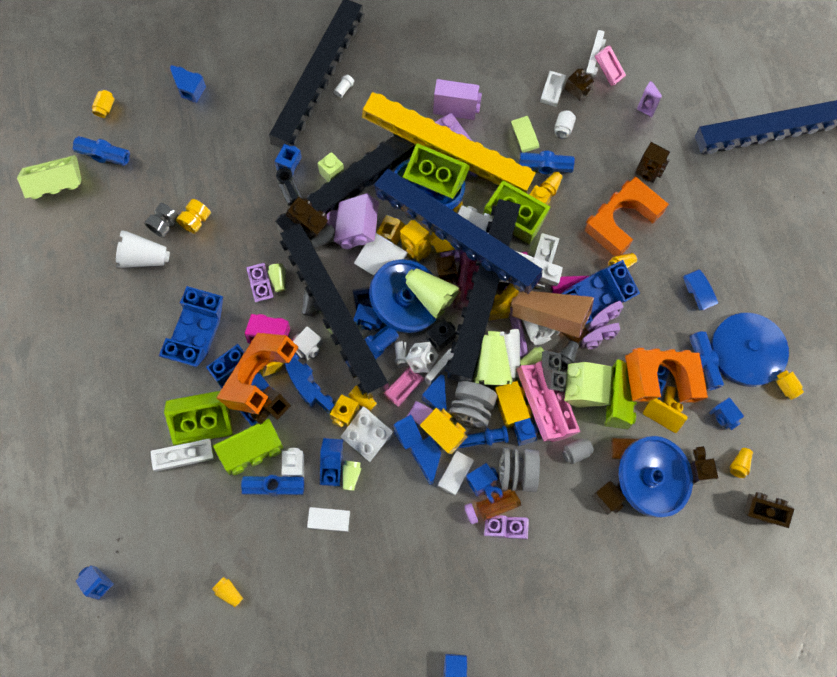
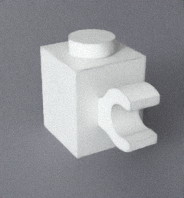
M288 448V451H282L283 477H304V453L299 448Z

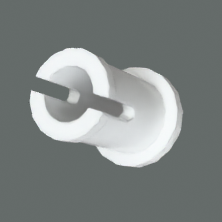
M349 75L343 76L341 78L342 81L333 90L340 98L343 97L349 87L354 85V79Z
M403 341L394 344L396 352L395 363L398 367L408 366L405 360L407 344Z

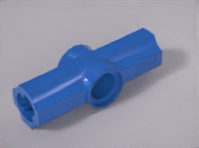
M78 136L73 141L72 149L74 152L90 156L97 162L105 163L108 161L125 166L130 160L129 150L112 146L106 140L98 139L94 141Z
M542 151L539 154L520 152L519 165L527 166L532 170H538L541 174H551L554 171L573 173L575 163L574 156L555 155L552 151Z
M385 326L374 336L370 335L365 338V341L374 358L377 359L383 354L385 348L399 338L396 330Z
M700 331L690 335L689 338L694 353H700L706 390L712 391L723 387L724 383L718 368L719 358L716 351L712 350L707 332Z
M269 475L267 477L243 476L241 483L242 495H270L273 497L278 495H304V477H277L276 475ZM271 482H278V487L275 490L268 489Z

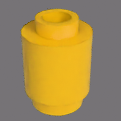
M107 90L97 92L92 104V113L95 116L106 118L109 115L115 100L111 92Z
M785 370L777 375L776 383L785 397L788 396L792 400L804 393L803 386L793 371L788 372V370Z

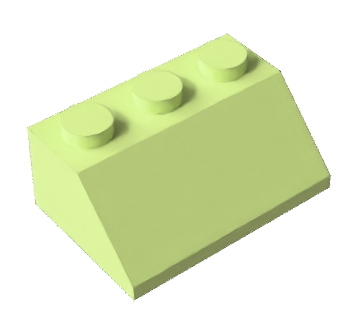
M76 155L22 168L17 176L24 197H31V199L40 198L45 193L56 194L65 188L68 190L79 187L78 185H80L82 180Z

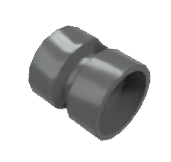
M160 203L154 210L155 214L150 215L144 224L154 234L164 238L170 231L169 226H174L179 215L168 205Z

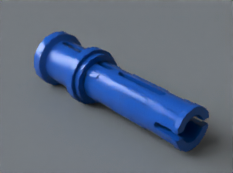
M506 425L498 429L490 430L486 428L484 432L468 434V437L458 448L481 444L492 446L493 443L498 442L509 443Z

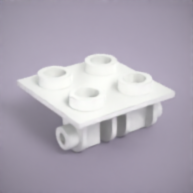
M363 406L341 435V438L371 462L385 442L392 438L394 431Z

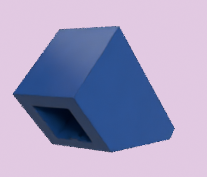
M171 65L170 70L181 98L197 103L206 88L203 77L198 73H192L182 67Z
M323 438L320 450V485L340 486L343 439Z

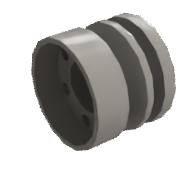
M469 381L459 382L455 392L457 400L452 401V408L449 409V413L452 416L451 419L468 427L477 429L487 428L488 419L491 417V413L488 410L494 408L498 395L490 388Z
M503 448L499 461L501 490L507 491L508 483L511 482V490L515 491L517 483L521 482L523 492H537L540 473L539 451L525 449L522 458H519L517 448L513 449L512 457H510L509 448Z

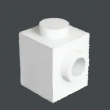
M308 326L301 333L298 332L292 339L298 346L295 354L300 359L304 357L307 361L311 357L314 358L319 353V348L323 345L322 338Z

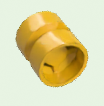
M191 199L185 207L186 211H182L176 218V221L185 230L196 234L202 226L201 222L207 220L211 211L200 201Z

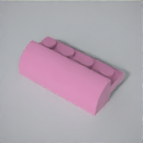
M542 361L534 365L518 367L516 370L543 442L560 441L581 432L570 404L564 401L565 392L549 390L547 388Z

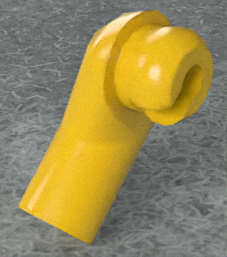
M667 386L664 403L682 412L683 405L674 399L676 388Z

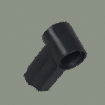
M280 168L276 172L277 183L288 206H291L298 197L302 198L293 179L291 170ZM284 177L289 178V179L286 180V181H282V180H281V179L284 178Z

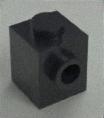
M444 318L426 332V339L438 352L456 338L455 326Z

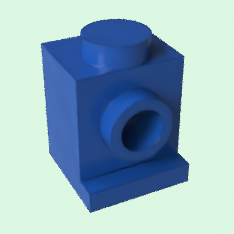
M284 144L274 161L276 170L288 168L291 170L292 175H294V171L302 158L301 151L295 146Z
M361 304L358 305L353 318L357 327L360 325L362 329L368 331L380 329L383 322L376 315L373 308Z
M730 397L709 411L710 415L715 414L716 420L721 426L730 430L741 424L739 420L744 417Z
M530 418L514 423L512 429L518 446L537 441V427L535 423H531Z

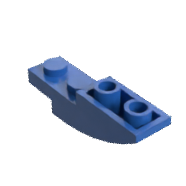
M294 354L291 361L285 363L292 384L310 408L317 403L330 415L335 406V401L328 394L324 396L320 392L321 388L313 381V370L306 363L304 365L298 361L300 358Z

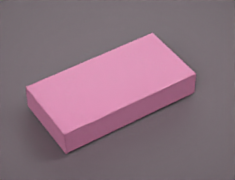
M606 46L595 55L611 86L626 76L611 46Z
M409 366L389 389L384 392V396L395 406L399 407L424 381V378L419 373H414Z

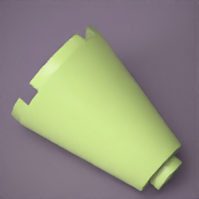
M418 268L415 270L411 269L405 277L407 279V286L436 319L445 312L444 309L452 304L459 293L457 286Z
M488 331V335L483 337L473 375L474 383L479 384V381H484V384L491 385L512 384L504 336L500 335L499 331Z

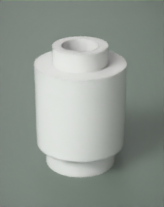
M562 111L558 115L554 130L555 135L559 138H567L572 132L576 117L571 111Z

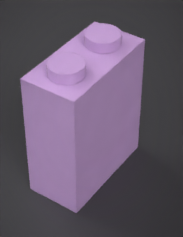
M437 79L434 92L433 114L447 116L452 113L457 118L475 120V114H479L482 93H479V85Z
M367 193L339 202L334 242L344 249H351L352 247L375 241L379 201Z

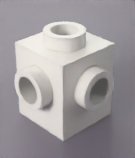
M430 342L414 343L405 360L414 373H426L432 369L438 354Z

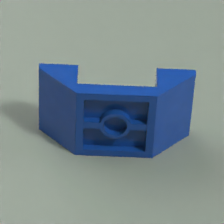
M621 260L572 285L561 294L594 298L592 312L587 320V323L593 321L592 318L596 317L606 307L620 300L621 303L626 302L640 294L627 266Z
M186 286L180 301L183 310L171 339H165L159 357L197 367L207 356L219 326L223 296Z
M239 344L206 366L221 389L245 353ZM259 372L255 375L251 384L262 392L270 386ZM239 411L251 426L258 424L257 421L250 417L251 413Z

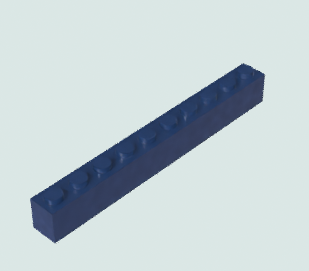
M837 100L700 126L695 134V139L701 154H712L719 150L725 149L727 151L739 146L747 147L751 144H763L770 140L778 141L790 136L797 137L806 133L813 134L821 130L829 131L837 127Z
M387 169L374 184L376 196L379 199L388 201L394 209L403 211L409 219L417 220L424 229L432 230L439 239L447 240L453 248L462 250L468 258L473 261L477 260L486 270L494 271L501 280L509 281L519 292L524 291L529 294L542 278L543 269L390 169Z

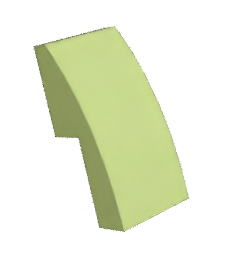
M528 116L511 121L522 152L540 148Z

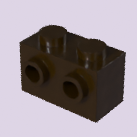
M650 142L638 164L635 174L641 176L646 181L654 183L657 177H662L670 161L668 159L670 151Z
M300 197L294 201L285 215L295 224H301L304 231L314 239L329 221L324 212L315 210L309 200Z
M756 492L755 495L749 493L744 513L747 516L782 527H790L795 509L788 505L789 501L776 498L775 501L767 499L768 495Z

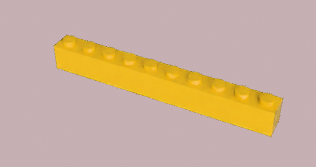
M372 92L363 108L362 118L414 144H421L464 162L470 166L469 171L497 185H500L504 180L526 193L536 172L532 171L531 168L521 166L513 159L505 158L497 151L489 150L481 143L473 142L467 139L465 135L457 134L447 126H441L432 119L419 115L414 110H408L400 103L386 99L382 94Z

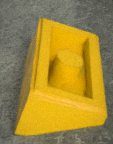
M512 283L507 286L493 305V308L503 315L511 307L513 297H517L519 291L514 288Z
M659 399L649 401L643 411V415L674 433L680 430L688 418Z

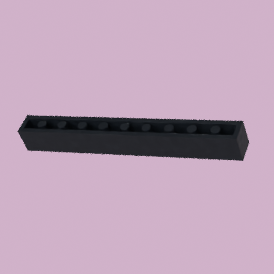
M343 0L269 133L272 145L280 148L284 144L288 146L297 145L299 134L306 128L307 119L312 117L314 106L320 102L321 93L327 89L331 76H334L338 62L342 61L345 49L349 48L352 36L356 35L359 23H362L364 20L363 5L350 0Z
M393 134L390 139L381 142L372 152H367L358 162H353L344 172H339L333 180L324 183L319 190L310 193L306 199L312 203V207L315 210H321L326 215L332 210H338L339 202L358 196L376 183L387 169L392 171L409 159L416 144ZM286 213L279 215L277 220H275L277 230L280 233L297 225L285 216Z
M499 199L497 205H493L490 216L494 217L492 222L488 221L486 232L508 247L510 246L521 204ZM478 261L476 263V266H479L478 272L474 271L471 280L474 286L473 289L468 290L466 297L469 303L467 307H463L461 317L464 318L463 324H458L456 335L459 336L458 341H453L450 353L454 355L452 360L447 361L445 369L448 372V379L459 382H471L500 281L497 273L492 270H486Z
M301 224L281 232L282 240L279 241L284 252L288 250L290 254L288 259L292 267H297L298 271L296 274L300 282L304 281L307 285L305 291L309 298L313 296L315 300L313 305L318 314L322 313L324 318L321 320L325 328H330L333 334L330 336L335 346L339 344L341 348L339 353L343 361H348L351 366L348 370L352 378L357 377L360 383L357 386L361 394H366L367 398L370 399L389 389L386 377Z

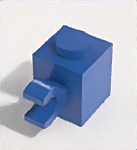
M487 463L466 475L467 483L477 498L486 494L488 501L493 503L494 499L491 496L493 493H497L500 498L503 497L502 490L496 487L499 475Z

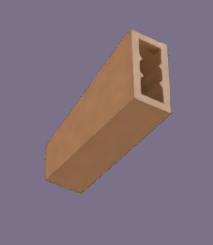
M523 291L519 292L517 297L512 299V317L579 338L592 312L594 298L535 291L527 294Z

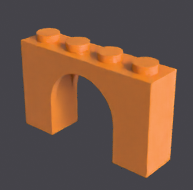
M636 176L631 181L627 180L621 187L622 190L619 193L616 191L609 199L610 202L602 204L598 209V213L595 216L591 215L586 221L585 232L614 257L622 255L633 241L629 235L616 225L613 219V213L620 208L635 209L653 224L666 211L669 205Z
M257 333L216 398L229 409L259 414L268 396L256 386L251 385L255 375L261 368L271 362L289 363L298 346L286 335Z
M635 348L631 353L625 355L633 402H649L661 397L657 376L659 365L666 367L673 374L677 384L680 403H696L708 398L700 353H691V350L676 352L675 349L660 351L659 348L651 350Z

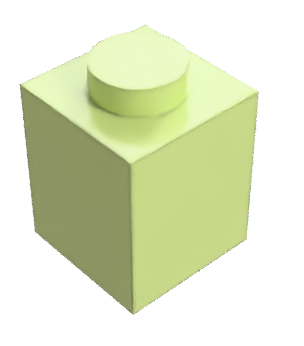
M332 152L318 162L319 174L327 182L333 180L339 172H344L343 163Z

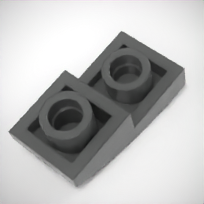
M542 351V368L547 388L549 390L565 392L566 372L561 371V354Z

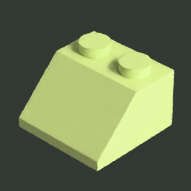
M589 362L568 364L564 401L576 408L611 405L614 367Z

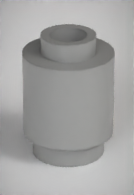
M580 439L565 445L564 451H562L565 461L571 464L584 460L594 453L593 446L588 439Z

